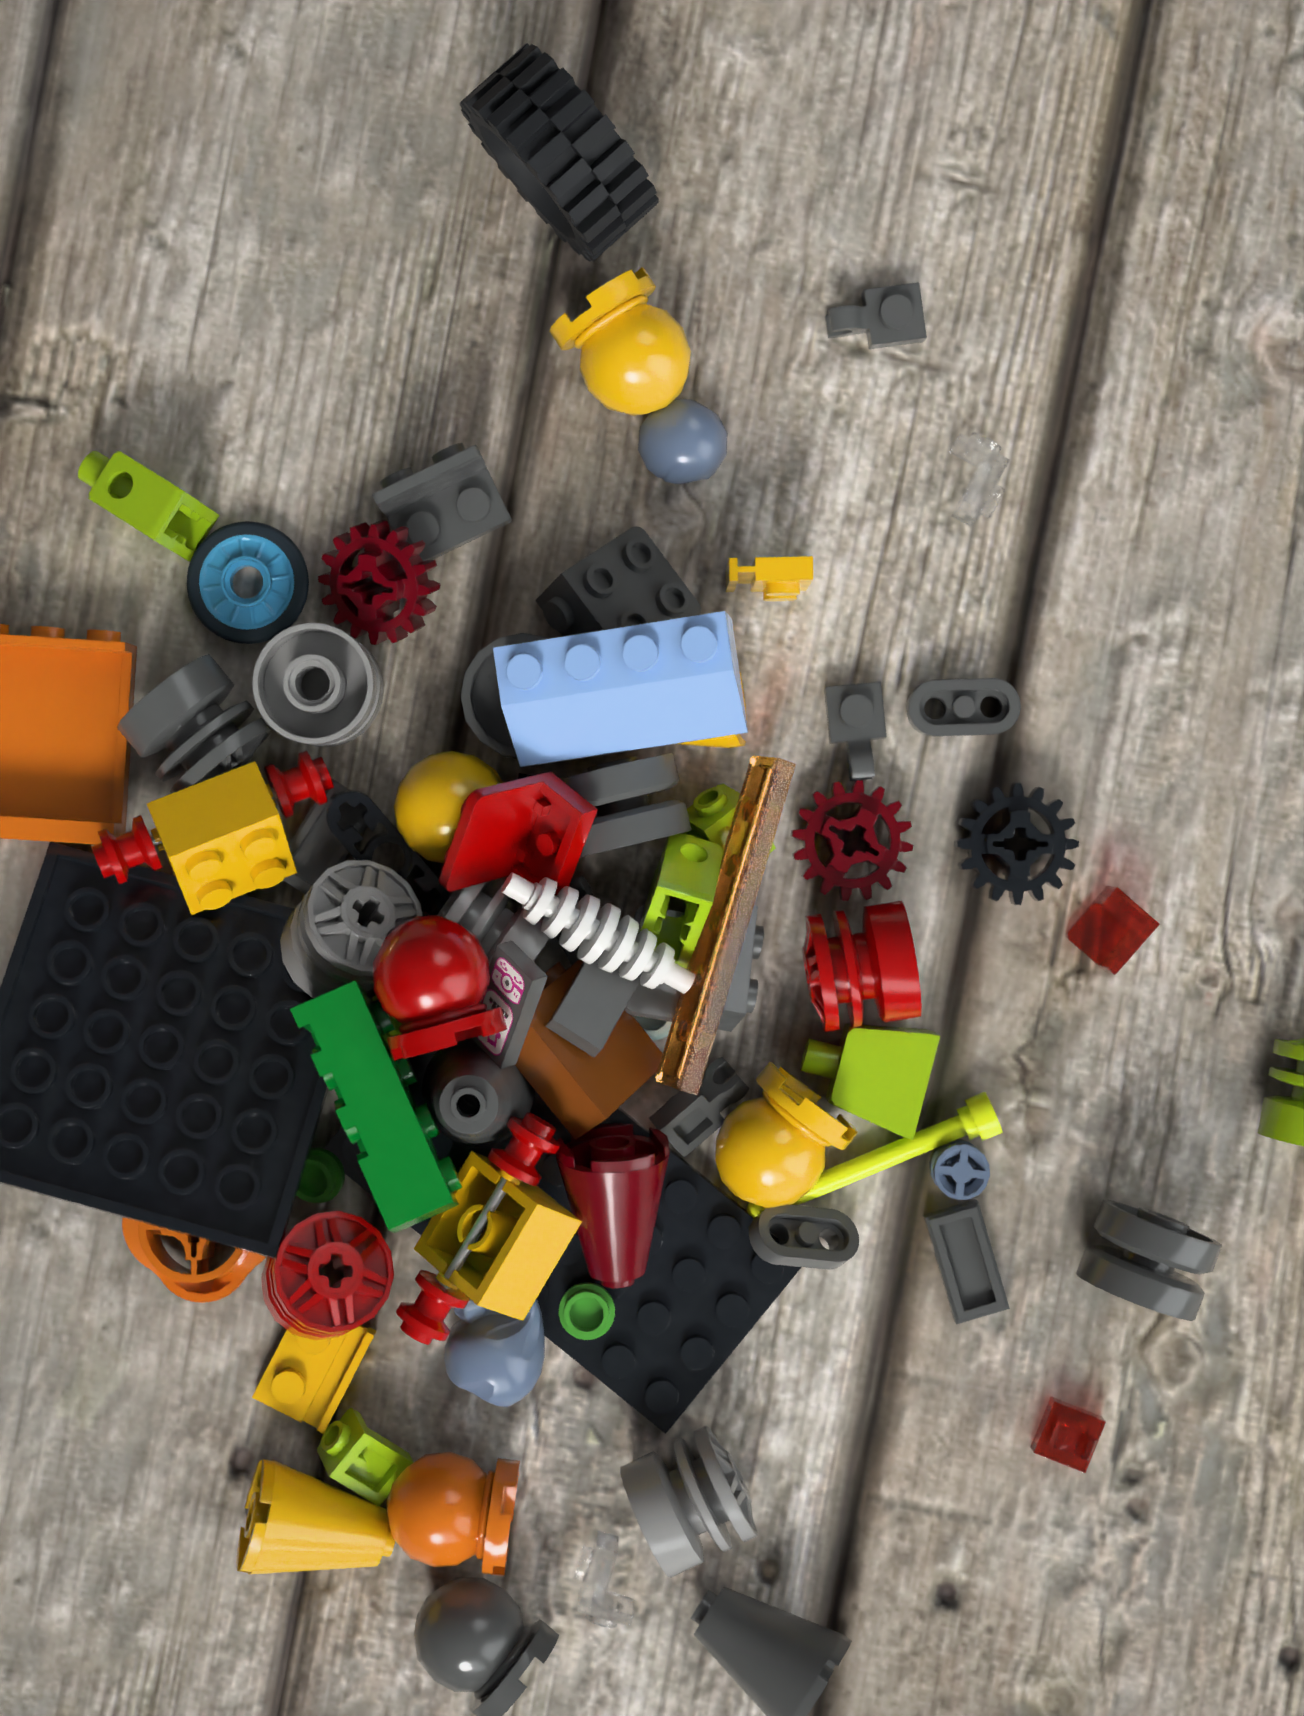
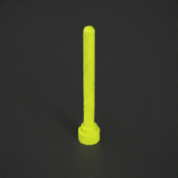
M986 1092L965 1099L966 1106L956 1109L958 1115L915 1132L914 1140L903 1137L824 1170L815 1187L794 1204L789 1205H801L964 1136H968L969 1140L980 1136L981 1140L984 1141L1003 1133ZM749 1203L747 1213L755 1218L766 1208Z

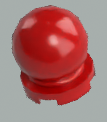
M434 915L414 917L397 926L385 938L373 961L374 991L384 1011L402 1024L399 1026L400 1034L387 1038L393 1061L458 1045V1041L481 1035L486 1037L507 1030L502 1007L486 1010L487 1004L482 1003L490 983L489 961L475 934L453 920Z

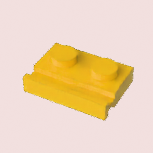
M813 556L755 557L752 566H738V558H729L725 570L726 592H734L737 584H751V592H763L764 601L797 600V595L800 594V591H806L813 581Z
M360 1325L340 1337L315 1341L293 1335L286 1330L252 1398L300 1423L304 1421L317 1428L316 1431L324 1434L377 1331Z

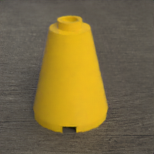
M262 1459L257 1463L245 1508L248 1509L245 1527L240 1528L236 1557L237 1571L252 1575L377 1567L382 1556H391L395 1540L392 1537L388 1523L387 1509L278 1461Z

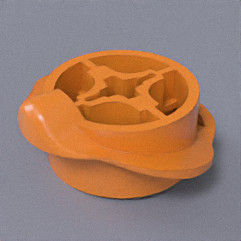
M122 1218L123 1235L134 1257L145 1267L152 1270L172 1293L188 1301L205 1303L217 1301L230 1295L243 1283L247 1275L266 1258V1256L236 1248L224 1264L213 1271H209V1258L214 1257L215 1242ZM160 1235L173 1236L181 1241L185 1250V1260H191V1269L180 1265L169 1255Z

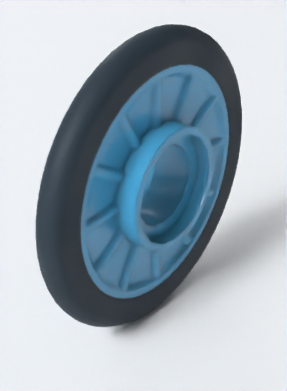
M245 521L223 526L208 535L201 542L191 558L186 584L191 607L200 622L218 637L231 642L255 644L271 640L281 631L290 628L298 619L307 600L309 575L302 553L287 535L270 525ZM245 567H253L260 571L263 577V586L256 596L244 599L235 593L233 579L239 570Z

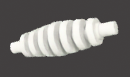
M512 872L504 882L501 893L522 904V908H524L523 918L532 925H535L544 916L541 931L552 939L562 930L559 944L569 952L574 951L579 946L577 957L585 963L592 964L598 959V968L610 973L620 966L619 976L630 981L635 980L641 974L640 985L650 989L665 983L685 994L692 986L695 974L675 963V950L665 942L660 943L655 948L657 942L656 935L648 929H643L638 933L639 923L629 915L624 916L619 921L621 910L618 907L607 903L599 910L600 899L589 894L585 895L577 903L579 891L569 886L563 887L555 896L557 882L546 877L539 883L535 882L533 884Z

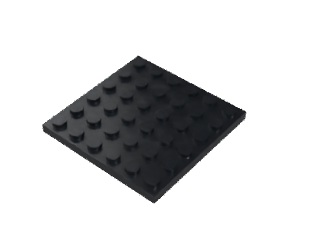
M50 842L0 987V1184L275 1259L279 1245L284 1239L329 1090L323 1077H320L311 1057L313 1053L312 1048L316 1046L312 1034L304 1027L298 1028L290 1008L313 999L293 982L282 961L280 939L286 920L294 911V908L241 895L231 899L229 903L221 908L204 910L191 915L175 875L137 865L129 868L128 882L119 885L115 874L107 878L103 877L94 853Z

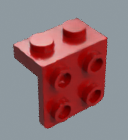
M552 772L476 789L466 798L461 807V817L451 846L446 851L444 857L445 863L439 877V884L447 891L452 892L506 877L513 872L533 884L535 882L539 883L544 877L556 881V896L563 887L569 886L598 809Z

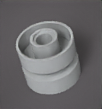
M321 623L295 625L274 636L261 651L254 667L252 679L254 699L264 720L276 732L290 740L319 747L342 745L362 735L376 719L382 705L384 693L382 673L372 653L361 642L344 631Z

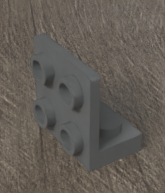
M463 443L449 446L432 456L434 465L415 474L411 468L399 470L381 480L380 484L383 489L372 494L377 506L387 517L392 530L405 526L409 528L406 541L410 545L421 540L426 543L423 551L419 554L423 561L436 559L512 522L477 445L465 449Z

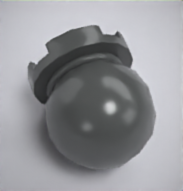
M483 1577L455 1578L435 1590L425 1599L420 1608L414 1630L418 1661L435 1682L454 1692H474L476 1699L470 1711L476 1716H503L527 1688L518 1679L534 1657L543 1664L545 1663L559 1637L558 1633L540 1619L531 1627H524L520 1607L508 1592Z

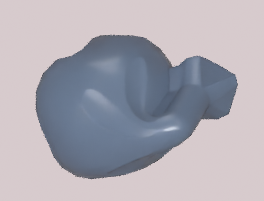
M469 1298V1302L464 1309L454 1308V1312L460 1320L452 1326L445 1344L444 1362L447 1374L456 1386L477 1395L486 1402L496 1406L509 1407L522 1400L532 1391L542 1373L545 1358V1336L540 1305L536 1298L525 1319L522 1321L478 1306Z

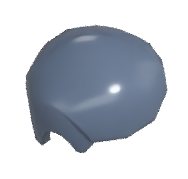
M675 399L667 407L651 412L642 423L639 430L638 451L646 468L665 482L685 484L707 480L715 474L727 455L728 433L719 415L695 400Z

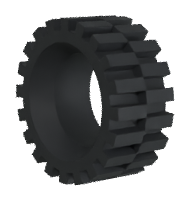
M526 43L460 102L461 112L470 122L468 125L472 132L482 141L481 145L487 154L497 162V167L503 175L511 180L518 189L517 192L526 202H529L534 207L540 218L546 224L549 223L556 235L565 243L568 242L578 255L582 254L586 260L594 261L659 203V198L655 195L657 191L654 185L647 179L649 175L644 166L633 157L635 153L626 140L620 138L614 130L616 128L607 115L603 116L594 105L595 101L584 89L581 91L575 84L573 77L564 68L559 69L551 56L546 52L542 54L537 46Z

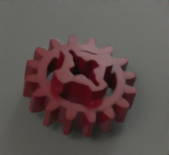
M387 520L375 522L370 527L367 522L350 527V533L346 532L336 536L332 541L337 550H332L322 555L321 559L326 565L331 567L330 572L318 576V582L331 588V594L326 595L322 599L323 605L336 604L339 611L336 613L333 622L336 625L347 620L352 623L350 628L351 637L356 639L368 632L371 645H377L387 639L391 643H395L408 637V632L413 633L422 629L425 623L421 616H426L436 610L437 606L427 598V595L439 590L440 583L429 580L427 572L434 569L437 563L436 560L423 561L419 554L426 545L423 540L411 545L406 541L409 528L401 526L390 532ZM364 548V553L358 555V565L351 567L356 555ZM406 598L407 601L404 608L394 617V612L400 610V599Z
M863 780L854 781L851 793H845L839 781L834 782L831 786V798L827 799L818 791L811 795L817 806L813 812L808 809L799 808L797 814L807 823L805 829L791 830L790 836L803 840L804 848L792 853V857L794 860H808L810 866L805 869L801 876L805 880H809L819 875L822 878L819 886L820 893L826 895L836 885L839 886L840 900L849 901L852 889L858 888L861 896L868 900L872 898V884L877 882L885 890H889L892 887L891 881L886 875L890 870L905 873L907 867L897 857L899 852L913 851L912 844L900 839V833L912 827L911 821H896L894 815L900 810L902 804L899 801H895L885 806L881 802L885 792L883 787L878 786L869 796L864 794ZM843 803L860 804L852 817L837 820L826 814L833 807ZM878 815L883 820L888 832V848L877 841L873 826L878 819ZM829 826L836 830L852 831L855 826H858L862 829L859 839L865 843L866 847L873 850L874 854L867 851L851 850L846 856L841 852L844 842L837 838L838 835L829 830ZM815 832L826 838L830 856L825 866L819 860L815 850ZM867 861L877 866L874 871L865 876L843 878L853 864Z

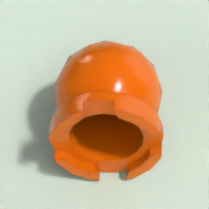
M453 1452L425 1454L405 1468L392 1484L386 1503L388 1523L393 1539L409 1558L433 1567L457 1566L476 1555L477 1559H483V1574L504 1576L509 1551L510 1525L513 1522L520 1461L498 1458L495 1472L490 1470L486 1474L473 1459Z

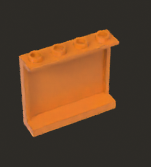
M0 624V838L97 845L102 843L98 831L107 829L115 837L125 834L131 744L118 730L117 726L134 705L137 646L121 642V632L89 629L87 630L85 640L65 638L64 628L31 626L30 636L9 635L10 625Z

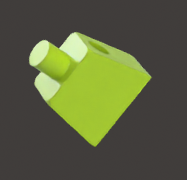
M96 450L92 451L84 458L79 467V480L92 487L88 499L189 562L197 547L207 537L220 516L179 487L119 450L110 459Z
M693 829L667 837L651 882L638 930L639 933L643 929H648L656 935L657 942L655 948L662 942L671 946L675 950V963L685 969L688 967L712 907L724 852L720 844L702 839L700 834ZM671 896L684 901L686 904L685 915L674 918L666 914Z
M845 1023L839 1046L808 1038L800 1070L830 1078L826 1099L830 1104L904 1138L914 1140L940 1035L926 1029L866 1024L852 1027L851 1023Z

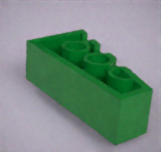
M354 980L290 1008L298 1028L304 1027L312 1034L316 1044L312 1048V1060L330 1091L335 1089L338 1100L334 1101L336 1114L352 1144L357 1142L361 1152L356 1155L357 1161L388 1230L397 1233L458 1206L459 1203L454 1191L463 1188L459 1175L450 1156L440 1159L431 1138L440 1135V1132L428 1104L424 1103L417 1106L409 1088V1085L418 1082L409 1058H401L395 1061L392 1059L387 1033L396 1029L391 1016L384 1011L380 1001L376 1000L373 1002L371 996Z

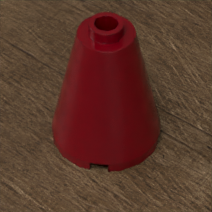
M619 1123L599 1124L576 1140L571 1135V1142L567 1144L560 1137L557 1142L561 1146L556 1153V1160L571 1212L582 1221L577 1229L589 1274L594 1279L600 1280L601 1284L608 1288L629 1287L634 1284L635 1279L641 1277L646 1271L670 1154L668 1136L660 1130L649 1127V1137L633 1135V1124Z

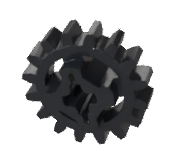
M1021 783L1011 784L1009 797H1005L998 787H993L989 789L991 803L987 805L979 799H973L970 805L977 814L974 819L960 818L958 821L962 828L968 830L967 838L955 840L954 847L967 849L969 856L959 862L958 867L961 870L974 868L977 874L972 878L970 885L978 889L986 883L990 884L988 898L998 901L1006 890L1009 891L1010 902L1014 905H1021L1024 891H1028L1034 901H1041L1044 899L1042 885L1046 883L1055 889H1060L1063 884L1056 875L1059 868L1073 870L1075 867L1071 860L1064 857L1066 850L1079 847V841L1067 839L1064 832L1075 824L1074 818L1059 819L1056 814L1061 809L1063 802L1060 799H1055L1046 805L1042 803L1044 789L1041 787H1035L1028 797L1024 796ZM1005 808V812H1002V823L991 834H981L987 821L996 812ZM1028 809L1042 817L1051 834H1042L1030 822V812H1028ZM1015 828H1018L1019 837L1028 838V841H1038L1040 845L1019 850L1018 859L1015 860L1012 850L993 846L992 843L1014 837ZM981 854H992L1002 865L1004 879L996 876L987 867ZM1042 854H1051L1045 867L1038 874L1028 879V876H1030V866Z

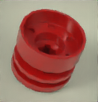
M903 901L864 906L862 932L852 934L848 918L843 910L833 911L835 936L828 938L821 914L805 916L806 936L802 953L810 1000L821 1018L825 1032L839 1030L838 1004L846 1003L852 1027L862 1026L863 1000L874 999L878 1014L883 1022L921 1017L922 1003L919 972L911 928Z
M342 1211L316 1213L296 1224L285 1233L275 1259L266 1258L261 1276L263 1298L274 1320L293 1335L315 1341L337 1338L375 1317L389 1298L394 1279L392 1253L379 1230L365 1219ZM330 1260L334 1261V1270L343 1272L344 1278L334 1283L332 1287H329L328 1277L319 1275V1269L328 1264Z

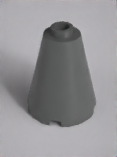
M472 1038L458 1041V1045L440 1049L429 1062L422 1082L423 1104H428L439 1131L457 1143L475 1147L494 1145L512 1136L513 1134L507 1126L508 1120L511 1116L523 1120L527 1112L530 1113L534 1100V1088L518 1068L512 1065L500 1069ZM472 1094L476 1096L480 1106L468 1103L463 1095Z
M724 1587L718 1596L708 1590L690 1618L699 1624L694 1636L766 1716H807L828 1684V1680L834 1671L833 1668L835 1665L838 1666L852 1642V1640L839 1632L727 1587Z

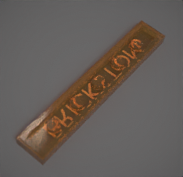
M753 756L750 759L724 846L714 901L689 963L688 970L695 974V979L690 989L685 994H680L655 1077L658 1083L698 1096L794 774L795 763L781 758Z

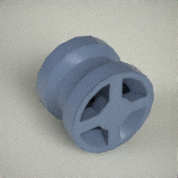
M957 1139L936 1148L929 1162L930 1175L934 1183L948 1197L957 1200H968L979 1195L987 1186L990 1177L989 1163L985 1155L971 1142ZM959 1155L958 1161L954 1162L951 1166L946 1165L951 1164L953 1161L957 1160V1156Z

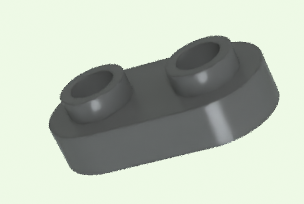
M997 678L927 681L912 691L906 705L907 717L912 727L919 733L931 737L999 734L1007 731L1016 723L1021 710L1017 691L1008 682ZM985 697H992L999 704V712L994 718L984 716L980 710V703ZM932 698L939 700L944 707L943 715L936 720L929 718L924 711L925 703Z
M799 1205L766 1208L753 1219L749 1228V1239L754 1251L764 1261L775 1265L836 1269L851 1259L859 1247V1234L855 1224L847 1215L835 1209ZM770 1232L777 1236L779 1244L774 1241ZM819 1237H822L826 1240V1242L829 1245V1249H826L821 1244Z

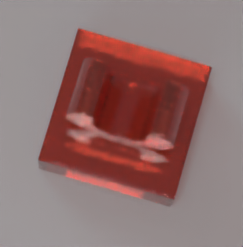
M1051 1396L1030 1448L1035 1454L1086 1473L1106 1421L1100 1415Z

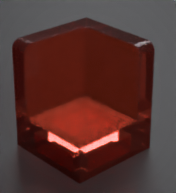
M1106 886L1069 928L1065 936L1104 972L1115 975L1160 924L1118 887Z

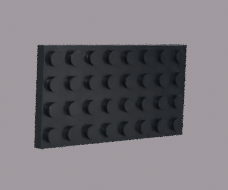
M439 1050L409 1058L418 1082L409 1085L417 1106L423 1104L422 1082L426 1068ZM534 1089V1100L530 1113L540 1117L557 1129L552 1137L556 1141L561 1137L565 1144L571 1142V1134ZM472 1094L463 1095L468 1103L480 1106L476 1096ZM620 1107L600 1123L633 1124V1135L649 1137V1131ZM341 1127L324 1149L336 1155L342 1163L344 1173L373 1196L357 1161L356 1155L361 1153L357 1142L352 1144L343 1127ZM441 1132L440 1135L431 1139L439 1158L442 1159L450 1156L457 1173H459L471 1151L487 1157L492 1148L505 1149L512 1136L497 1144L482 1147L457 1143L444 1136ZM669 1148L670 1154L645 1273L635 1279L634 1284L629 1287L608 1288L603 1286L600 1280L594 1279L589 1274L576 1231L537 1297L542 1313L544 1336L665 1434L802 1268L775 1265L760 1258L754 1251L749 1239V1228L754 1218L747 1213L746 1209L671 1148ZM543 1153L535 1166L542 1177L537 1186L571 1212L557 1164L556 1154ZM431 1218L410 1227L422 1235ZM770 1232L771 1237L779 1244L777 1236ZM583 1282H591L604 1287L612 1296L615 1304V1317L612 1326L604 1335L592 1340H582L573 1337L563 1328L559 1318V1305L563 1295L572 1286Z

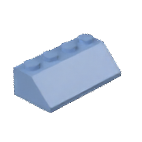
M726 611L493 648L501 707L520 767L748 733L732 618Z

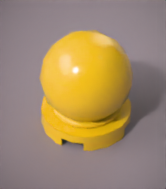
M641 267L635 273L631 269L586 296L592 306L578 316L574 321L570 319L567 313H564L556 320L549 331L561 350H569L574 347L577 349L581 348L579 370L588 391L607 409L632 416L648 414L665 408L682 392L689 374L691 350L683 327L666 310L647 304L648 297L654 292L656 286L644 267Z
M454 751L431 754L411 766L398 785L394 802L397 829L408 846L427 860L444 864V857L446 851L451 846L461 817V807L466 798L476 789L504 782L495 769L472 755Z
M769 1062L756 1078L757 1083L763 1089V1097L743 1101L725 1117L716 1137L715 1162L721 1181L738 1198L765 1208L794 1204L812 1190L825 1168V1146L833 1145L840 1150H845L858 1133L856 1128L842 1114L835 1118L818 1106L816 1103L821 1099V1096L784 1068L780 1067L778 1069L772 1062Z

